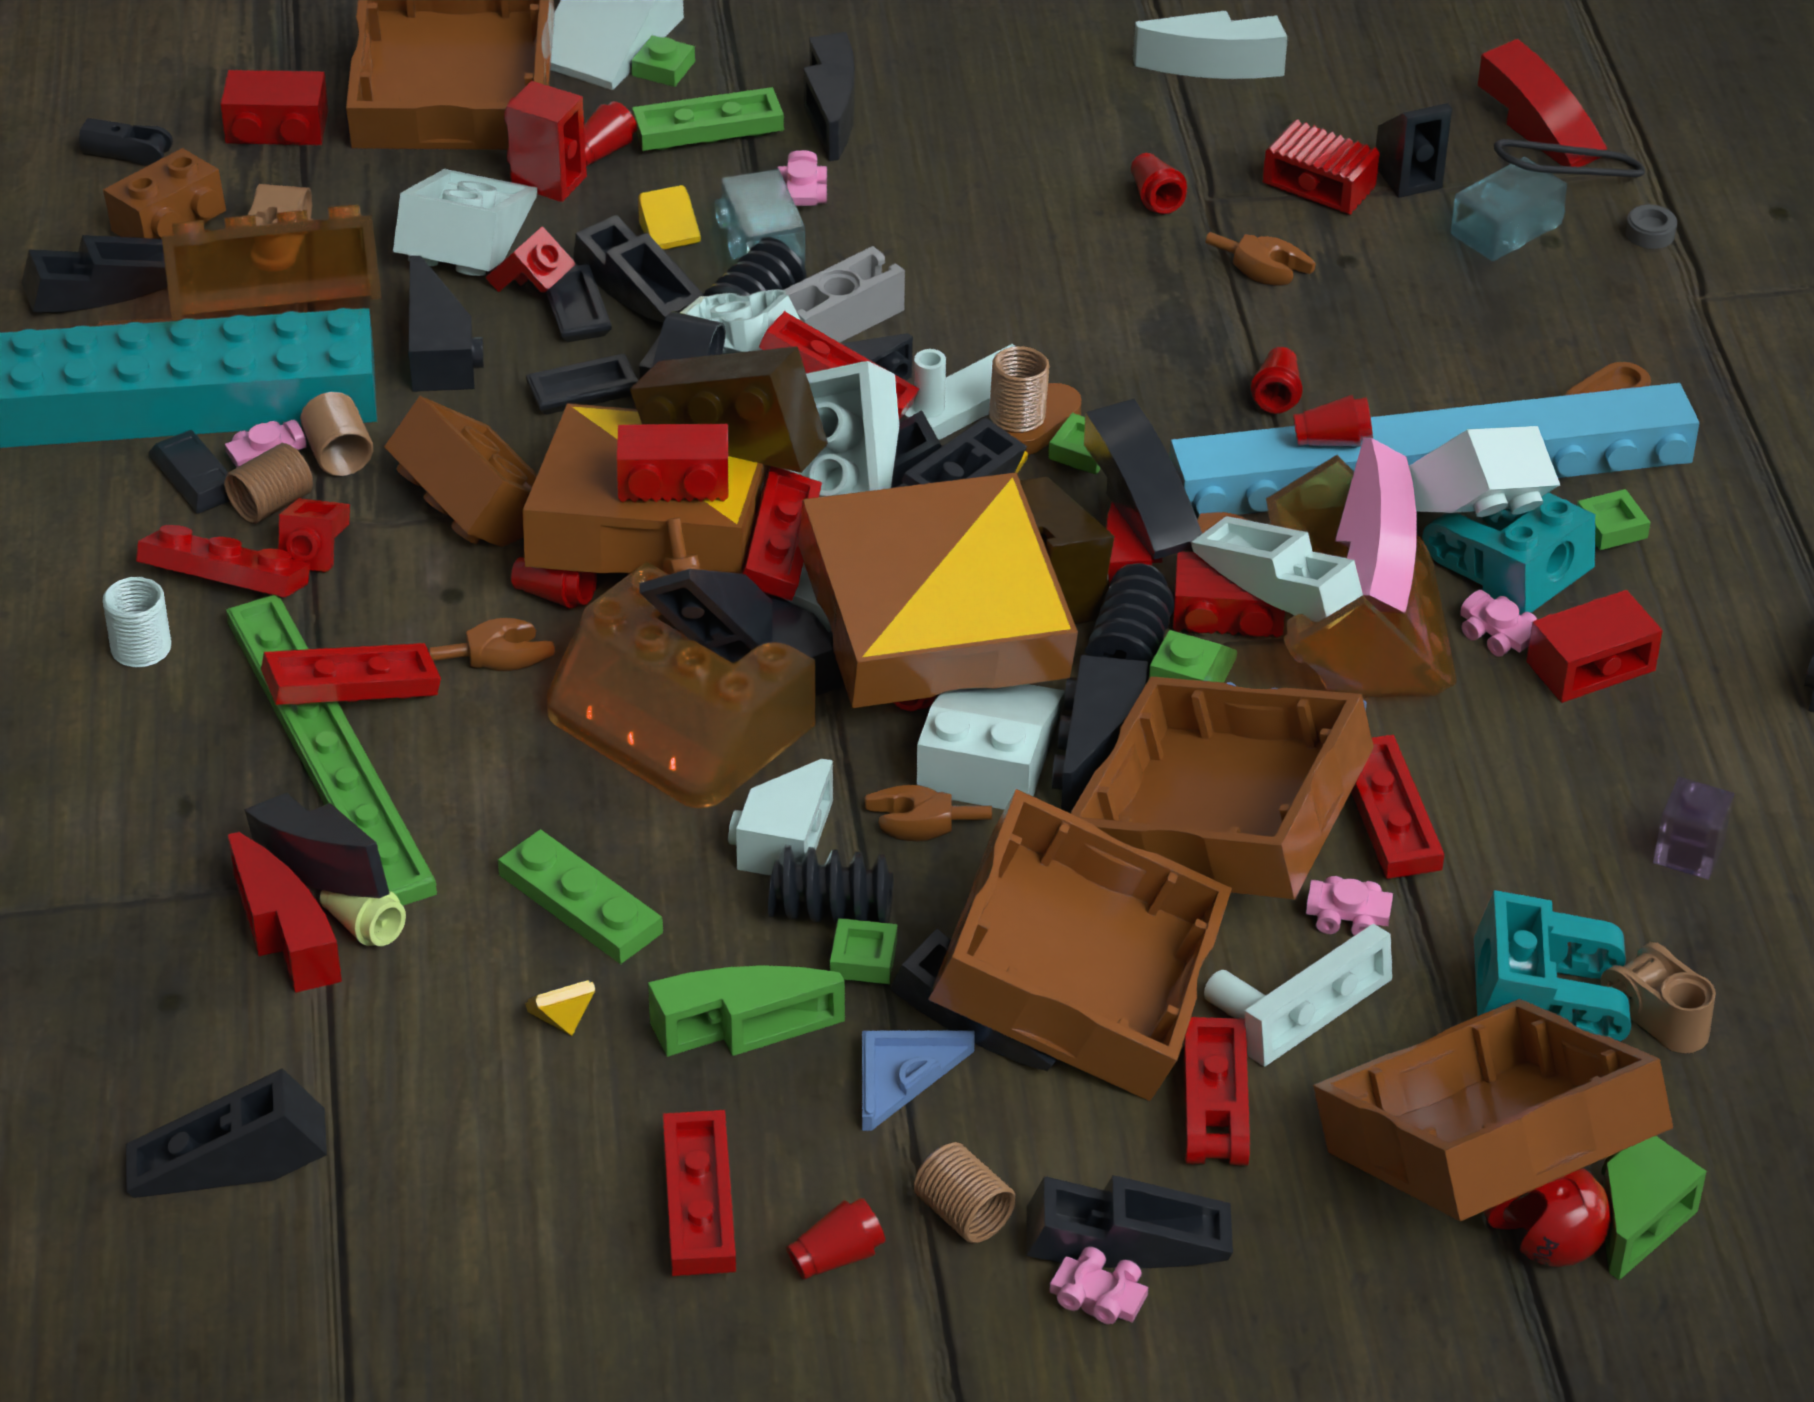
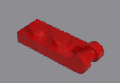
M1191 1017L1184 1037L1186 1164H1205V1158L1229 1159V1165L1248 1166L1250 1127L1245 1019ZM1206 1126L1229 1127V1134L1206 1133Z

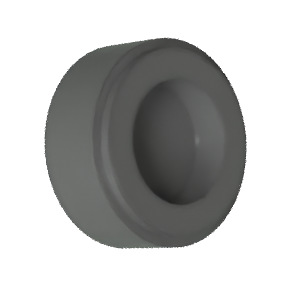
M1642 205L1629 212L1625 233L1627 238L1637 246L1648 249L1663 248L1674 241L1677 219L1671 211L1662 206Z

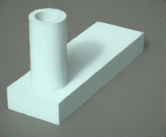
M1011 344V345H1009V346H1007V347H1005V348H1003V349L1010 348V347H1013V346H1015V345ZM925 349L918 352L914 358V386L920 390L913 404L899 420V423L922 410L938 440L988 415L992 360L1003 349L946 377V357L942 352L935 349Z
M1373 923L1268 995L1259 992L1230 972L1220 970L1208 980L1204 990V997L1208 1002L1231 1017L1245 1019L1247 1055L1265 1067L1392 980L1391 934Z

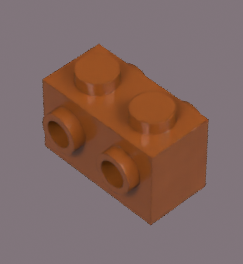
M183 148L103 189L111 231L120 237L173 240L194 228L205 225L208 220L226 211L219 169Z

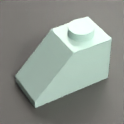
M817 760L751 788L743 811L735 810L733 812L729 826L728 842L737 847V870L772 875L774 862L778 860L785 844L792 846L795 862L802 861L808 847H815L816 851L833 802L832 760Z

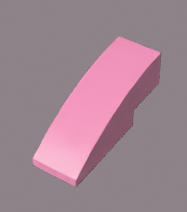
M1363 438L1336 541L1349 548L1347 559L1355 560L1364 597L1357 604L1373 612L1405 613L1413 580L1416 554L1417 513L1413 481L1407 457L1373 438Z

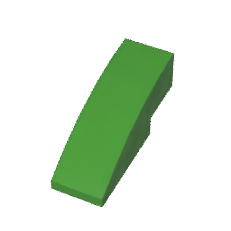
M743 966L690 972L648 982L650 1024L667 1057L723 1039L732 1056L845 1021V981L840 972L805 967Z

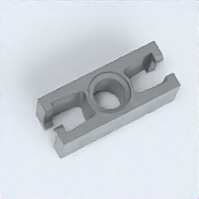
M872 246L784 289V291L789 296L801 321L840 343L904 311L905 270L895 263L889 266V271L882 273V264L885 263V257L883 253Z

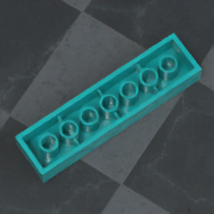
M340 308L334 311L286 312L283 314L259 316L235 315L229 318L181 319L178 321L154 323L131 322L124 325L76 326L73 328L49 330L25 329L19 332L0 333V448L176 436L188 430H193L196 434L249 431L258 424L276 421L283 425L284 422L294 419L302 427L300 417L303 408L313 398L328 392H339L349 396L355 403L363 423L377 422L375 361L369 308Z

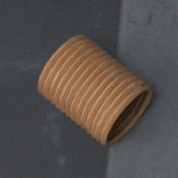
M1013 346L1003 349L992 360L989 403L990 419L994 424L1007 431L1026 432L1036 429L1043 424L1046 418L1049 360L1043 353L1029 347Z
M328 392L320 394L308 402L303 408L300 417L301 426L322 470L330 475L345 476L362 469L371 459L374 451L373 442L353 400L343 393Z
M283 442L228 472L225 478V489L230 502L240 516L252 523L260 522L293 503L298 498L311 493L313 487L312 474L304 457L292 445Z
M949 1143L935 1150L925 1159L914 1180L915 1194L969 1243H979L995 1235L1005 1225L1015 1206V1192L997 1177L992 1170H989L962 1143Z

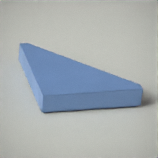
M862 1031V1131H872L974 1052L975 1032Z

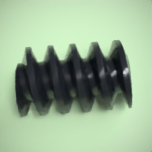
M762 237L757 244L750 248L748 253L740 257L738 262L727 270L726 274L719 277L714 285L707 288L703 296L725 293L749 296L765 290H784L807 279L806 269L796 253L781 240L773 237Z
M1136 563L1127 564L1116 571L1110 581L1105 601L1100 608L1099 616L1094 624V630L1085 648L1086 656L1147 661V677L1149 676L1150 665L1164 640L1165 630L1169 626L1170 616L1175 608V598L1159 570L1152 565Z
M785 844L778 860L774 862L768 901L769 917L775 916L781 902H783L787 918L793 920L798 919L806 904L812 922H821L829 906L835 924H838L839 918L847 919L851 909L854 911L856 920L870 922L874 912L877 911L879 923H889L894 889L893 872H889L885 854H878L872 869L869 870L865 868L861 852L855 851L848 867H842L838 850L832 849L825 864L820 865L815 847H808L802 861L795 862L792 846Z

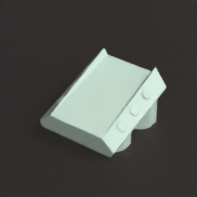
M779 289L765 290L749 296H738L734 293L700 296L680 312L722 322L725 325L726 331L722 354L762 350L759 348V345L766 330L784 311L800 320L789 296L786 295L784 290Z

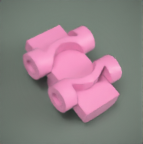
M804 150L791 152L788 155V166H778V203H787V205L827 203V166H817V155L815 153Z
M295 419L284 422L283 425L276 421H270L255 425L249 432L240 431L236 433L232 438V442L225 444V449L237 468L281 442L290 444L297 450L305 448L306 439Z
M1478 590L1471 594L1462 604L1460 613L1462 617L1467 619L1462 623L1464 635L1468 639L1475 641L1488 632L1492 635L1487 641L1488 649L1497 657L1503 656L1511 648L1519 653L1529 646L1532 621L1537 620L1535 615L1530 612H1524L1519 615L1518 606L1507 597L1499 596L1493 599L1483 590Z
M1330 876L1325 879L1324 883L1323 881L1311 880L1306 914L1318 916L1316 926L1319 931L1325 934H1334L1339 931L1341 919L1353 921L1351 930L1355 936L1373 923L1375 925L1388 926L1393 893L1382 892L1380 885L1372 881L1361 882L1356 879H1342L1338 876Z
M1094 1247L1084 1248L1078 1261L1067 1256L1065 1257L1050 1283V1293L1058 1295L1057 1300L1064 1308L1076 1311L1081 1307L1084 1312L1095 1316L1099 1321L1106 1324L1115 1323L1118 1317L1133 1323L1148 1295V1287L1137 1283L1141 1276V1270L1135 1263L1121 1260L1112 1274L1101 1270L1106 1262V1257L1100 1250Z

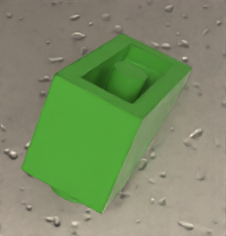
M1169 630L1150 665L1149 678L1152 676L1224 682L1236 660L1237 650Z
M1657 1136L1608 1156L1601 1169V1174L1605 1176L1603 1187L1609 1201L1611 1218L1608 1235L1605 1238L1609 1273L1618 1280L1624 1277L1698 1212L1707 1171Z

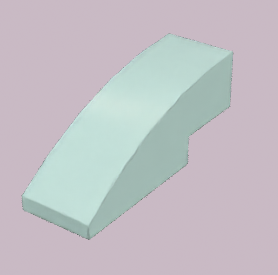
M1227 11L1139 21L1135 22L1133 62L1136 67L1191 77L1252 79L1284 76L1287 35L1277 15L1231 21Z
M1226 516L1191 542L1193 552L1220 574L1270 605L1300 618L1329 626L1364 599L1355 560L1313 552L1308 532Z

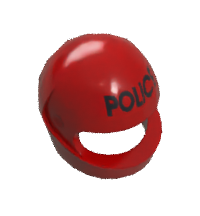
M1584 1168L1526 1192L1529 1193L1528 1195L1515 1202L1513 1201L1522 1195L1483 1211L1492 1227L1498 1229L1524 1228L1529 1230L1521 1243V1253L1539 1264L1553 1267L1575 1265L1591 1257L1604 1242L1611 1222L1609 1201L1605 1189Z

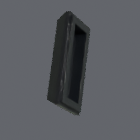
M589 265L572 267L546 291L561 337L567 343L603 337L612 329Z
M625 353L526 375V380L536 402L545 415L564 411L567 404L593 405L632 396L630 389L638 382Z
M188 430L158 442L148 452L149 457L197 514L230 501L225 489V478L228 471L193 430Z

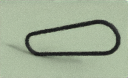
M1500 139L1494 143V151L1499 157L1516 167L1528 171L1618 177H1641L1645 174V168L1639 161L1619 152L1514 139ZM1510 146L1612 158L1626 162L1637 170L1531 164L1511 156L1501 147Z

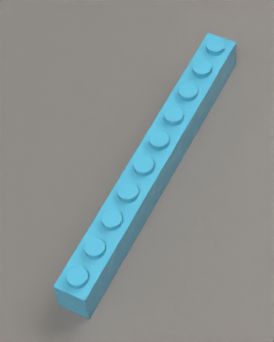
M1680 383L1371 417L1373 439L1406 456L1409 465L1467 429L1538 426L1557 478L1692 463L1700 423ZM1289 426L1172 439L1170 459L1198 519L1201 513L1226 512L1240 515L1345 503L1361 447L1298 446L1295 427Z

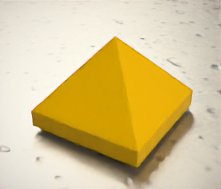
M589 980L539 994L528 999V1002L525 1003L526 1008L530 1014L572 1036L595 992L593 982L589 983Z

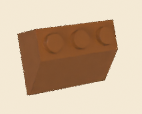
M419 396L384 446L399 462L396 467L397 471L407 480L422 486L427 491L423 498L438 511L450 515L454 519L451 524L452 529L469 542L478 544L480 539L504 547L524 538L523 508L537 474L489 425Z

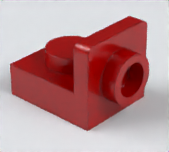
M542 226L485 278L498 292L505 288L512 280H515L520 286L530 280L540 292L544 293L563 277L575 263Z
M298 498L279 514L278 549L291 553V559L310 563V570L329 571L334 565V538L350 525V504Z

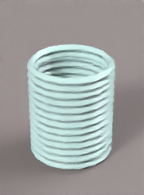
M143 577L125 578L109 586L103 595L102 602L111 653L114 659L123 665L146 667L165 658L171 650V637L165 597L161 586L155 581Z

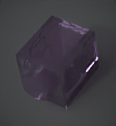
M1678 776L1662 814L1653 863L1709 880L1725 843L1735 793Z

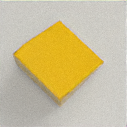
M684 186L669 187L644 192L639 195L638 208L641 228L644 234L648 233L663 250L701 242L690 198Z

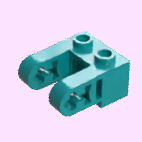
M1546 493L1541 496L1543 504L1531 511L1514 515L1511 509H1503L1492 515L1482 517L1492 528L1459 513H1444L1424 528L1423 543L1429 555L1437 563L1483 585V591L1488 593L1493 599L1499 596L1507 597L1518 606L1519 614L1521 615L1524 612L1532 613L1595 567V514L1565 499Z
M1494 890L1474 936L1477 1016L1521 999L1568 1019L1574 1026L1584 1031L1608 1036L1618 1041L1624 1040L1631 1031L1629 999L1623 992L1611 987L1557 978V973L1601 979L1603 972L1612 966L1623 967L1626 962L1622 930L1617 925L1607 921L1553 912L1551 900Z

